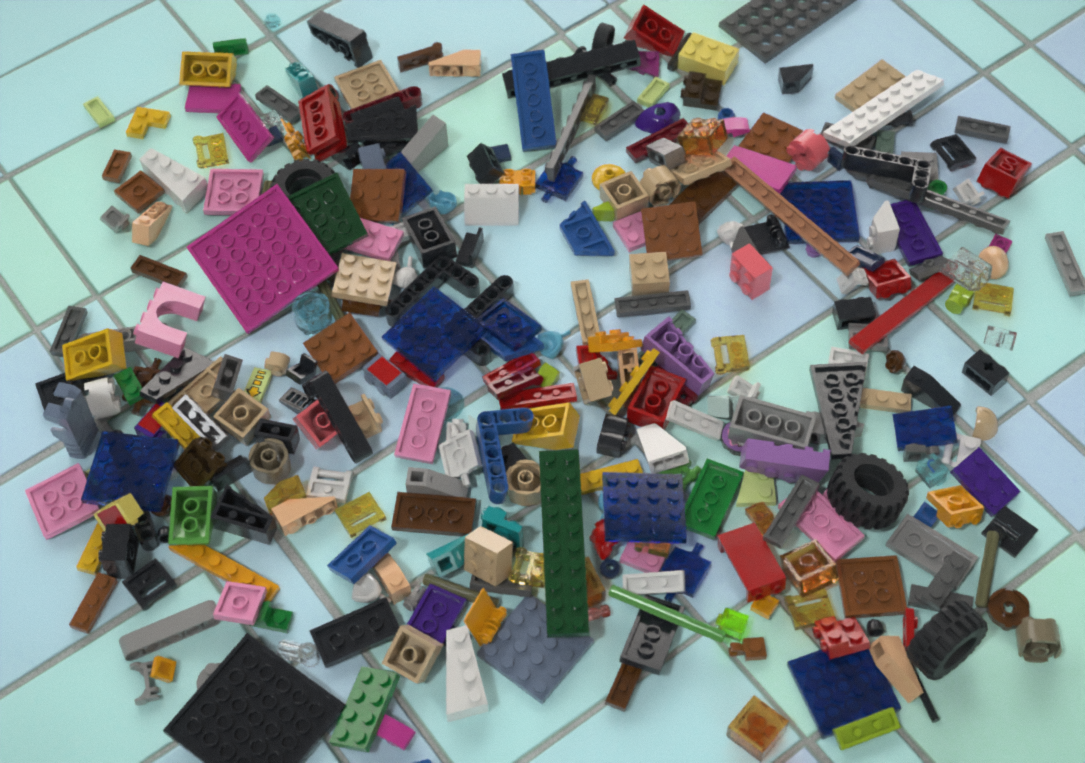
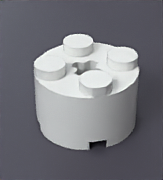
M105 377L84 383L85 390L89 389V394L86 398L92 416H95V420L121 412L120 406L122 404L119 395L115 396L116 385L113 378Z

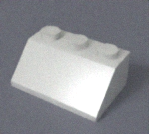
M465 184V226H519V184Z

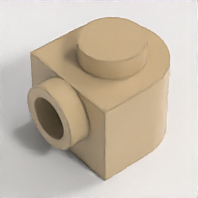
M271 351L269 358L265 360L264 368L270 370L274 376L285 375L289 367L290 357L284 353Z

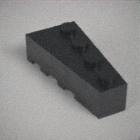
M322 10L307 20L311 35L325 45L329 43L332 50L336 53L340 51L344 54V59L347 61H354L355 67H362L373 58L366 38L367 34L363 29L355 27Z

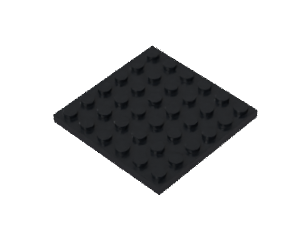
M246 633L163 729V733L202 763H302L341 715L346 704L250 634Z

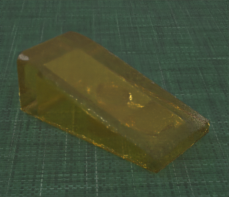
M593 94L580 121L597 125L608 109L609 98Z

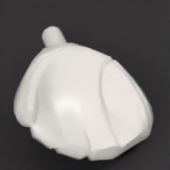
M736 221L725 222L717 229L719 238L725 244L730 245V249L739 227H744L743 224Z
M412 256L408 257L407 267L401 268L394 274L393 285L405 289L418 277L416 270L412 268Z
M367 573L354 584L351 598L355 602L369 603L377 598L382 599L386 596L381 594L382 588L372 574Z

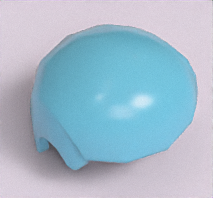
M440 190L436 195L431 192L428 197L431 208L436 206L439 214H447L456 208L457 199L455 194Z

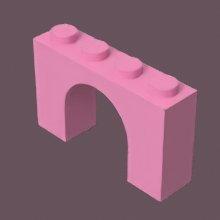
M163 282L160 288H156L153 295L154 300L149 301L148 311L143 312L140 319L141 324L136 325L133 334L136 335V344L179 358L185 346L187 333L163 324L158 317L164 314H177L197 321L203 310L206 297Z

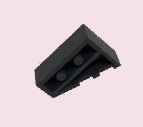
M226 484L210 517L214 529L270 545L277 531L274 516L258 505L251 503L244 495L237 493L231 486Z

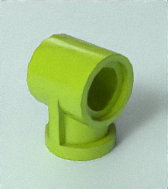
M957 283L945 302L946 309L953 314H960L963 311V307L966 308L969 305L975 292Z

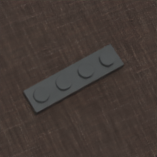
M688 290L614 298L617 317L680 311L681 309L691 310Z
M804 475L800 476L763 536L764 541L782 549L818 490L820 483Z

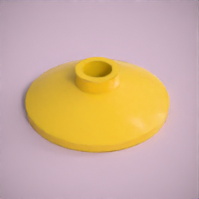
M614 164L601 165L592 173V183L600 191L601 183L626 172Z

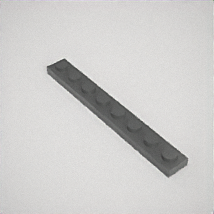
M589 75L587 80L583 82L582 91L577 95V102L572 106V113L568 115L566 126H563L561 131V137L556 141V148L551 151L550 161L545 165L548 181H555L596 91L595 75Z
M873 174L868 178L867 184L875 189L884 190L891 195L900 196L910 201L908 196L911 183ZM927 190L924 202L918 203L926 208L940 211L942 214L956 217L958 220L988 229L995 234L1003 235L1011 221Z

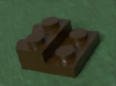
M689 71L688 76L685 75L683 86L686 87L681 89L680 98L683 99V106L717 111L723 81L706 78V73Z
M203 436L193 439L172 465L189 486H207L212 481V478L221 473L227 466L224 461V455L216 452L211 447L213 445L211 440Z

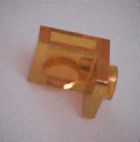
M763 501L745 508L746 516L752 523L755 522L761 534L764 535L774 520L773 513Z

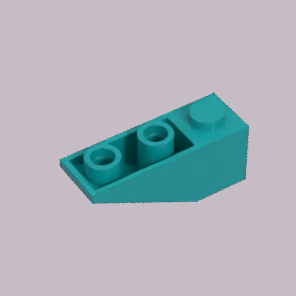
M294 62L285 68L287 75L301 98L318 90L314 76L301 63Z
M467 535L426 553L433 572L439 578L464 565L465 537Z

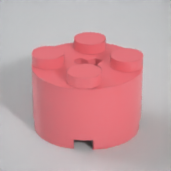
M812 129L804 130L786 149L800 171L814 170L829 156L828 151L830 148L828 142L820 133L818 135L813 133L815 130Z

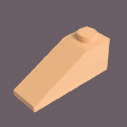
M637 348L616 352L620 386L625 381L628 383L632 378L630 375L636 365L639 367ZM639 381V383L631 392L627 400L624 402V408L630 405L636 391L638 390L641 384V381Z
M386 553L372 568L393 605L410 595L411 588L400 567L391 555Z

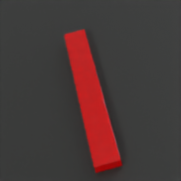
M951 266L935 273L850 338L848 343L863 355L960 280L962 274Z

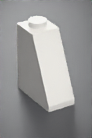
M656 423L636 429L651 474L690 463L686 447Z

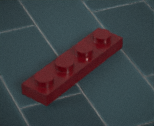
M682 118L626 147V153L637 163L648 157L647 145L662 138L676 143L693 134L694 129Z

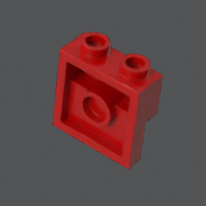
M896 259L885 261L884 264L873 272L862 267L866 272L869 290L876 299L889 298L895 293L904 294L911 289V276Z
M835 616L814 621L815 627H812L815 639H819L822 652H826L830 659L870 648V641L855 616L837 621Z

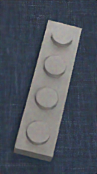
M1064 231L1047 233L1045 241L1069 297L1085 294V279Z

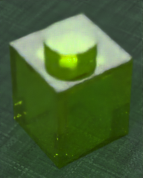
M725 607L723 614H718L715 625L718 626V629L726 632L725 637L741 642L748 625L749 616Z

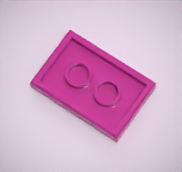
M232 84L231 87L189 86L184 107L185 112L220 113L238 92L241 93V84Z

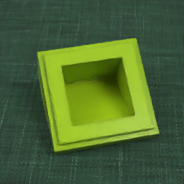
M608 201L592 208V213L597 221H614L615 211Z
M546 362L538 371L544 378L543 383L539 385L540 387L553 386L560 379V372Z

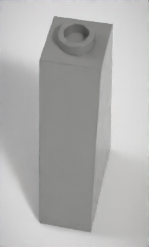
M432 115L391 163L392 169H404L406 171L405 184L449 146L446 123Z

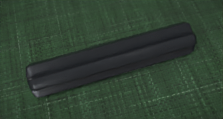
M691 32L687 33L668 62V70L675 71L678 67V55L691 36Z

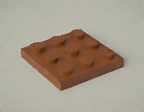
M763 112L738 146L791 163L793 160L792 156L787 153L786 149L804 130Z
M353 169L350 199L360 218L376 223H401L406 171L404 169Z
M695 201L641 209L647 253L666 252L667 261L703 256Z
M350 312L303 342L312 358L318 362L317 365L322 372L326 370L335 384L379 354Z
M897 555L839 559L835 562L844 619L854 616L855 618L904 614L907 604Z

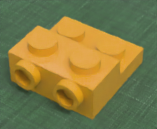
M621 329L609 330V334H606V331L595 332V336L587 337L589 352H614L643 347L642 339H634V336H629V332H621Z
M961 485L927 493L926 499L938 509L937 518L948 528H960L967 523L975 525L982 519L984 506Z

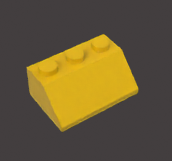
M182 51L179 85L231 87L236 76L237 59L232 53Z

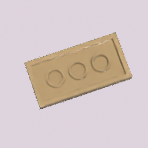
M881 59L837 92L835 99L851 112H854L906 76Z

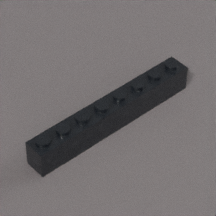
M626 40L619 44H610L603 48L591 49L587 52L575 53L571 56L546 61L550 88L586 80L589 75L598 77L641 66L635 40ZM508 70L502 73L507 97L510 99L516 96L513 72Z

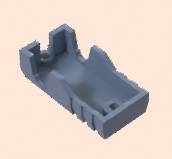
M59 382L53 394L54 396L65 398L62 406L48 403L43 417L45 420L63 427H52L50 431L53 436L64 443L69 457L85 459L99 429L96 426V422H94L82 391L74 385Z

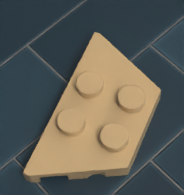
M220 356L169 400L168 403L173 407L187 394L210 415L225 402L211 396L223 358Z

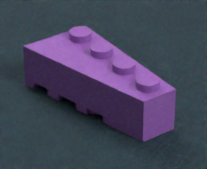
M668 316L645 335L642 342L643 347L640 350L644 353L647 350L651 351L653 348L660 353L654 361L667 372L686 378L684 385L699 396L710 386L715 373L704 359L695 353L693 345L684 339L682 331L673 325V320Z
M748 438L741 448L739 468L745 469L748 472L760 473L769 478L782 479L787 483H797L801 475L819 483L829 470L831 450L823 449V452L813 451V447L806 446L805 450L795 449L792 444L775 446L774 442Z

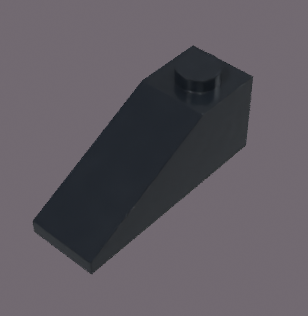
M913 366L905 376L901 391L906 394H912V398L947 418L952 419L961 407V403L932 375L920 368Z

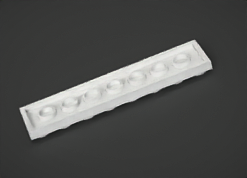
M916 70L823 132V136L825 139L845 147L855 146L944 86V79L927 74L921 70Z

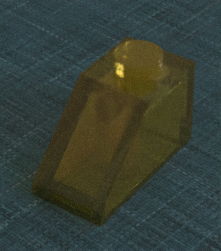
M295 475L279 481L263 499L269 514L273 515L271 509L289 499L307 497L299 475Z

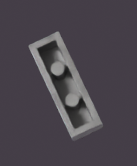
M185 394L172 407L200 437L203 436L211 440L213 444L211 447L214 450L218 451L230 439V436L191 396Z

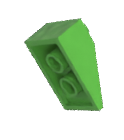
M213 486L173 487L168 545L210 544L213 523L210 517L217 504V493Z

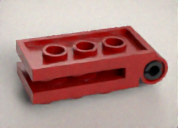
M331 84L323 86L298 101L306 152L310 156L314 154L315 160L320 162L348 147L340 103L337 100L338 93Z

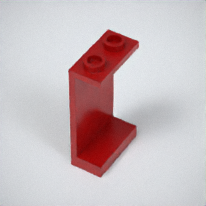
M755 522L717 535L718 549L720 553L725 552L745 587L747 603L759 601L763 597L786 590V576L766 541L763 540V536Z

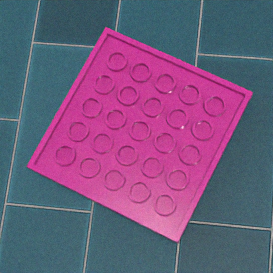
M278 184L186 247L247 334L339 271L335 262Z

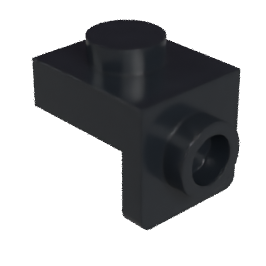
M306 353L301 354L300 362L287 369L286 376L300 385L315 376L318 362Z

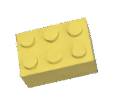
M693 32L678 55V69L688 73L689 71L706 73V78L722 80V85L724 86L738 64L740 49Z

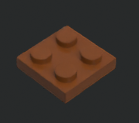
M140 170L116 188L114 193L138 214L165 194L164 188Z

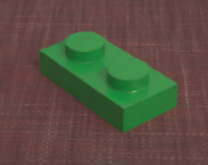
M246 38L213 42L214 53H232L234 56L249 54Z
M131 367L113 375L130 406L144 399L140 397L142 386Z

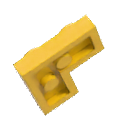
M137 106L126 130L127 137L144 139L149 126L166 129L171 114L168 111Z

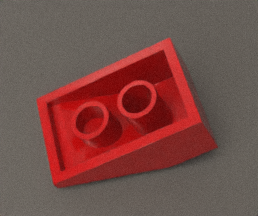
M643 4L635 13L623 38L630 41L635 40L639 48L659 51L660 54L672 57L685 31Z
M1000 147L984 164L976 182L980 183L983 188L995 191L1001 197L1009 198L1030 169L1032 163Z
M650 366L628 406V422L640 427L656 423L665 430L669 423L666 420L669 404L673 400L678 401L686 378Z

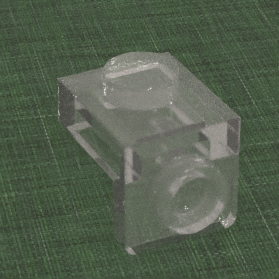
M275 110L259 116L267 129L277 125L281 133L285 132L280 120L281 118L284 120L282 115H278Z

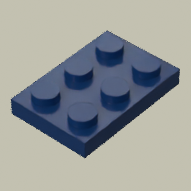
M369 525L327 567L331 572L354 585L397 542L393 537Z

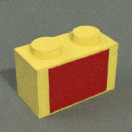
M129 493L105 505L93 515L103 531H105L106 524L135 525L138 522L137 518L143 514V511L132 494Z

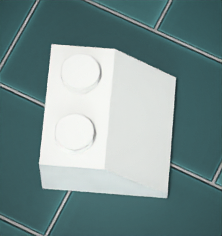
M889 200L882 204L873 217L871 226H869L867 246L876 254L895 251L900 228Z

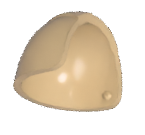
M977 406L975 410L977 413L972 437L979 438L981 441L992 439L998 431L997 417L989 408Z

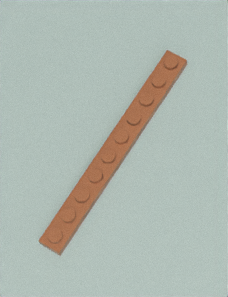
M735 156L731 159L732 166L727 167L723 172L846 277L860 265L858 259Z

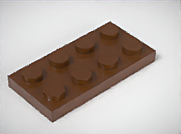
M715 172L707 178L698 179L693 184H690L669 205L695 201L698 224L700 225L739 185L724 172Z
M397 492L391 529L392 531L465 536L473 530L476 498Z

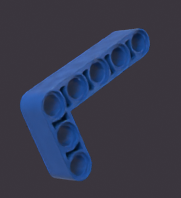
M528 408L483 411L477 417L476 435L488 498L494 504L505 502L508 492L507 476L498 435L521 434L530 431L534 414Z

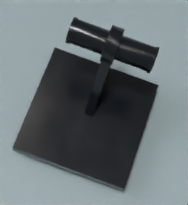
M1004 506L981 532V535L986 538L988 531H997L999 534L998 547L1015 558L1039 529Z

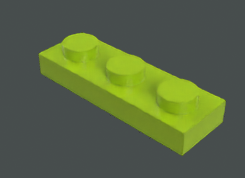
M890 707L832 729L839 749L844 750L897 730L901 726L894 708Z

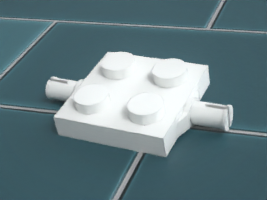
M453 423L448 426L451 436L445 442L439 444V450L445 475L457 479L461 478L463 487L467 488L471 486L469 474L482 467L474 431L468 429L463 433H458L457 424Z

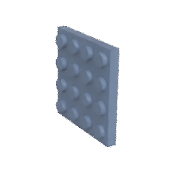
M531 595V597H525L501 626L498 627L492 642L484 644L476 654L477 657L543 704L593 645L594 639L590 636L547 638L546 605Z

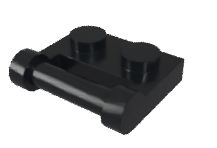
M957 134L936 139L930 144L931 149L940 155L950 171L975 163L977 159ZM942 146L945 147V149L950 153L954 160H952V158L947 154V152L942 148Z
M156 558L122 581L123 586L142 610L148 608V604L169 589L173 590L177 587L176 582ZM164 579L166 581L144 598L141 597V594Z

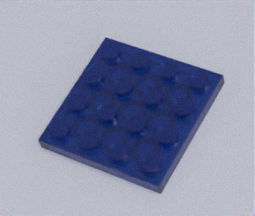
M851 180L787 183L780 195L836 242H859L860 234ZM784 224L786 243L807 244Z
M434 286L381 338L433 382H436L488 330L484 324Z
M102 431L82 494V503L105 506L131 493L141 510L161 512L178 453L179 440Z
M602 472L604 542L686 544L687 531L682 474Z
M869 649L830 659L826 652L818 650L787 661V667L822 740L834 736L832 729L887 708L893 707L895 713L901 711L902 707L886 676L876 666Z

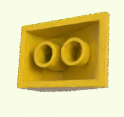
M106 328L62 345L66 381L109 375L127 369L123 335L118 331Z
M570 402L530 408L534 414L530 431L513 434L512 442L517 445L552 450L574 448L580 415Z

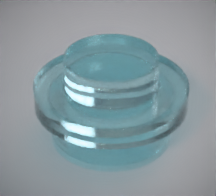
M271 13L265 17L264 24L269 29H275L281 25V19L277 14Z

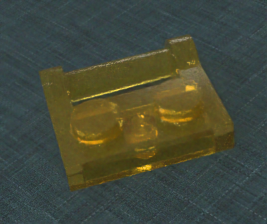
M223 133L193 137V144L196 147L198 158L196 161L198 168L203 169L229 164ZM203 145H208L209 159L204 157Z
M977 281L972 310L978 311V309L1003 313L1004 316L1010 317L1014 288Z
M744 335L714 337L710 340L711 347L714 349L716 374L723 375L726 372L750 370ZM722 345H726L729 363H723Z
M370 491L335 509V514L350 538L355 537L358 532L366 529L369 525L372 526L379 521L382 523L387 520ZM375 513L374 516H372V517H370V518H368V519H366V520H364V521H362V522L356 524V525L353 526V527L351 526L352 524H354V523H356V522H358V521L364 519L365 517H367V516H369V515Z
M518 547L515 552V563L513 569L509 572L508 580L512 583L544 588L543 553L532 552L524 547ZM523 561H529L526 574L520 573Z
M825 587L796 596H784V603L795 630L815 626L814 621L835 616ZM815 599L821 600L820 602L811 603L798 607H795L794 605Z

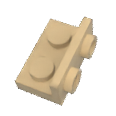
M362 394L361 401L348 407L367 439L382 432L381 424L383 420L381 415L373 410L375 406L371 398L367 399L366 395Z

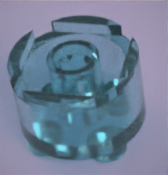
M306 291L296 297V301L292 305V311L296 326L305 335L317 334L332 324L330 303L326 295L315 293V291Z

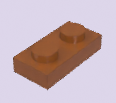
M114 149L101 175L104 181L120 183L132 158L131 152Z

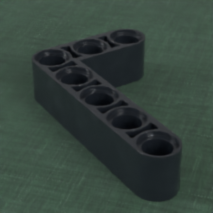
M854 146L844 148L841 166L847 170L911 182L909 200L915 203H922L925 200L932 167L928 161Z
M439 256L387 305L385 313L388 325L391 327L401 326L444 283L467 298H476L480 294L478 277L449 257Z
M508 275L498 277L446 325L447 342L479 366H487L491 362V350L489 344L473 332L492 316L494 308L498 310L513 296V279Z
M325 370L302 384V388L310 400L315 397L318 399L352 461L357 464L373 454L372 448L330 374Z

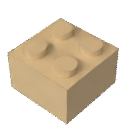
M632 171L600 184V199L603 203L608 201L615 211V221L640 212L643 208H648L649 195Z
M666 252L629 254L632 296L669 292L670 279Z
M601 358L573 367L584 404L612 396L613 385L611 380L607 379V365L605 361L602 362Z
M239 387L213 416L223 430L245 446L253 440L260 418L271 419L269 409Z
M482 526L478 527L465 537L464 570L496 587L511 576L513 542Z
M401 625L382 664L416 684L423 683L427 679L443 644L410 625Z

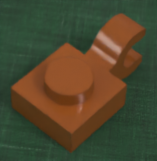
M764 637L743 638L742 644L732 642L728 648L729 656L744 655L745 661L766 660L767 657Z

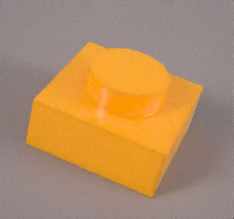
M770 595L763 597L759 601H754L750 610L769 620L777 608L779 600Z
M159 655L154 657L150 677L166 683L172 682L177 661Z

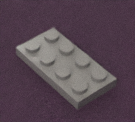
M908 513L885 545L934 577L953 551L970 560L971 564L954 587L955 590L978 559V556Z

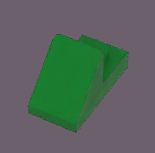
M266 601L262 603L255 624L248 626L288 634L294 615L292 611L273 608L271 601Z

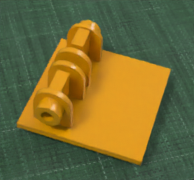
M281 118L280 120L287 132L284 140L293 159L303 161V158L307 157L311 160L310 155L306 152L305 143L302 141L304 139L299 131H295L290 122L286 123Z
M528 168L522 170L505 169L504 174L500 177L499 184H519V195H521V187H523V195H532V193H535V170Z
M484 588L476 597L475 602L463 620L480 647L483 644L492 642L498 627L501 626L500 622L507 615V609L502 606L496 608Z

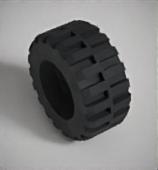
M304 159V161L295 160L294 163H288L284 166L285 168L278 170L277 175L275 174L272 179L270 188L278 184L284 194L289 196L334 174L335 171L328 167L327 164L320 163V161L315 159L313 161L309 159Z
M856 453L849 455L838 463L828 482L827 496L830 499L829 502L832 508L835 507V512L839 516L842 515L845 521L854 523L856 527L862 526L868 530L889 527L897 520L908 501V483L906 479H903L902 472L897 471L896 466L886 462V459H880L874 454L859 453L857 455ZM862 488H865V489L871 491L873 494H870V493L866 492V491L863 490Z
M957 600L954 603H950L932 616L915 634V637L911 639L910 645L907 646V658L928 679H940L958 667L982 642L981 640L988 632L987 622L966 601Z

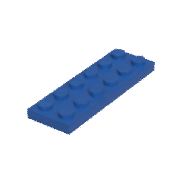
M545 49L510 54L522 151L555 148L556 133Z

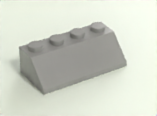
M740 395L729 427L728 439L745 443L748 438L774 442L775 446L792 444L795 449L805 450V446H809L817 416Z

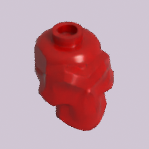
M603 518L594 524L596 528L592 530L589 536V540L592 542L593 548L597 551L601 560L607 559L612 552V546L620 542L617 537L620 534V530L613 520L606 521Z

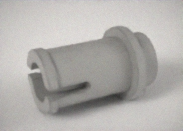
M417 584L410 595L403 599V606L407 610H415L426 589L422 587L420 590L421 585Z

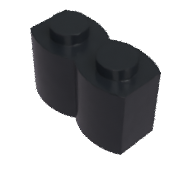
M605 414L596 453L619 458L621 453H625L627 442L624 439L625 436L629 437L631 425H628L629 418Z

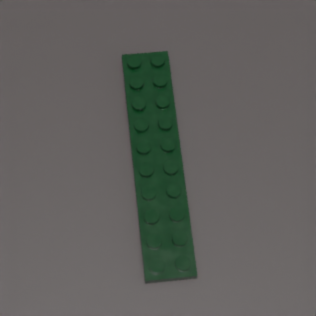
M579 449L539 451L547 638L590 636Z

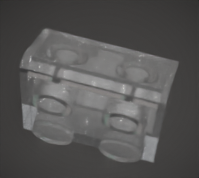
M962 246L938 271L968 291H979L991 279L992 265Z

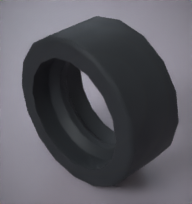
M601 22L595 31L591 49H599L613 44L615 27Z

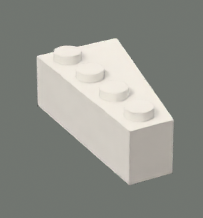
M150 148L139 159L143 172L164 188L165 194L169 195L173 202L179 205L186 214L206 194L207 182L204 176L162 153Z
M466 625L446 630V717L448 723L489 712L486 694Z

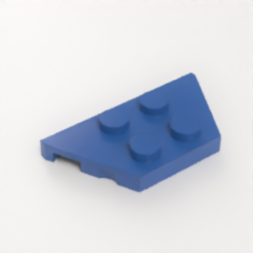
M583 201L576 211L573 210L569 217L559 224V229L574 255H615V250L586 201Z
M496 308L493 309L490 321H487L485 329L479 337L488 343L490 350L504 361L544 349L543 342Z

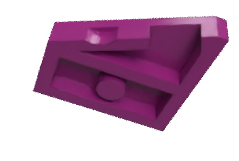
M639 51L641 66L629 68V70L636 71L641 75L649 74L653 76V79L655 77L659 78V51Z

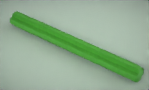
M612 585L609 589L608 595L612 598L719 643L724 641L726 632L616 585Z

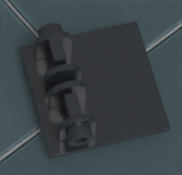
M773 214L767 216L766 222L744 227L760 255L790 248L780 222Z

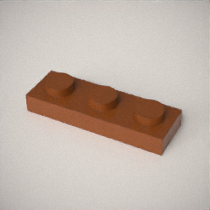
M100 572L97 573L69 623L70 628L86 634L91 632L118 583L116 578Z

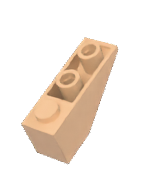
M461 50L428 63L430 76L480 77L481 50Z
M155 202L133 221L132 242L150 246L161 232L172 210V205L164 202Z
M331 496L289 499L271 510L283 534L287 536L288 534L296 533L307 524L316 522L320 517L333 513L338 506L336 498Z
M880 636L870 644L869 650L876 666L908 703L924 693L911 662L907 658L899 636Z

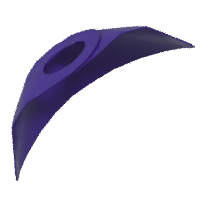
M659 103L645 109L636 120L635 126L644 132L653 134L680 120L681 112L674 103ZM657 108H663L666 112L664 115L659 116L654 111Z

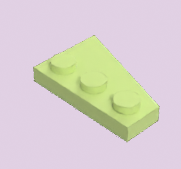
M745 470L736 507L775 506L774 478Z

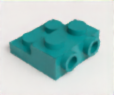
M488 505L487 509L484 508L480 516L482 527L513 542V545L517 547V551H521L524 545L522 526L516 521H508L507 512L500 507L494 508Z

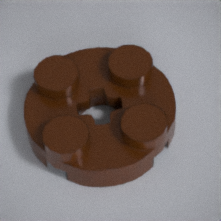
M1002 588L990 596L986 612L994 624L1005 631L1016 629L1022 623L1023 618L1029 617L1030 604L1021 592ZM1004 605L1013 607L1012 612H1006Z

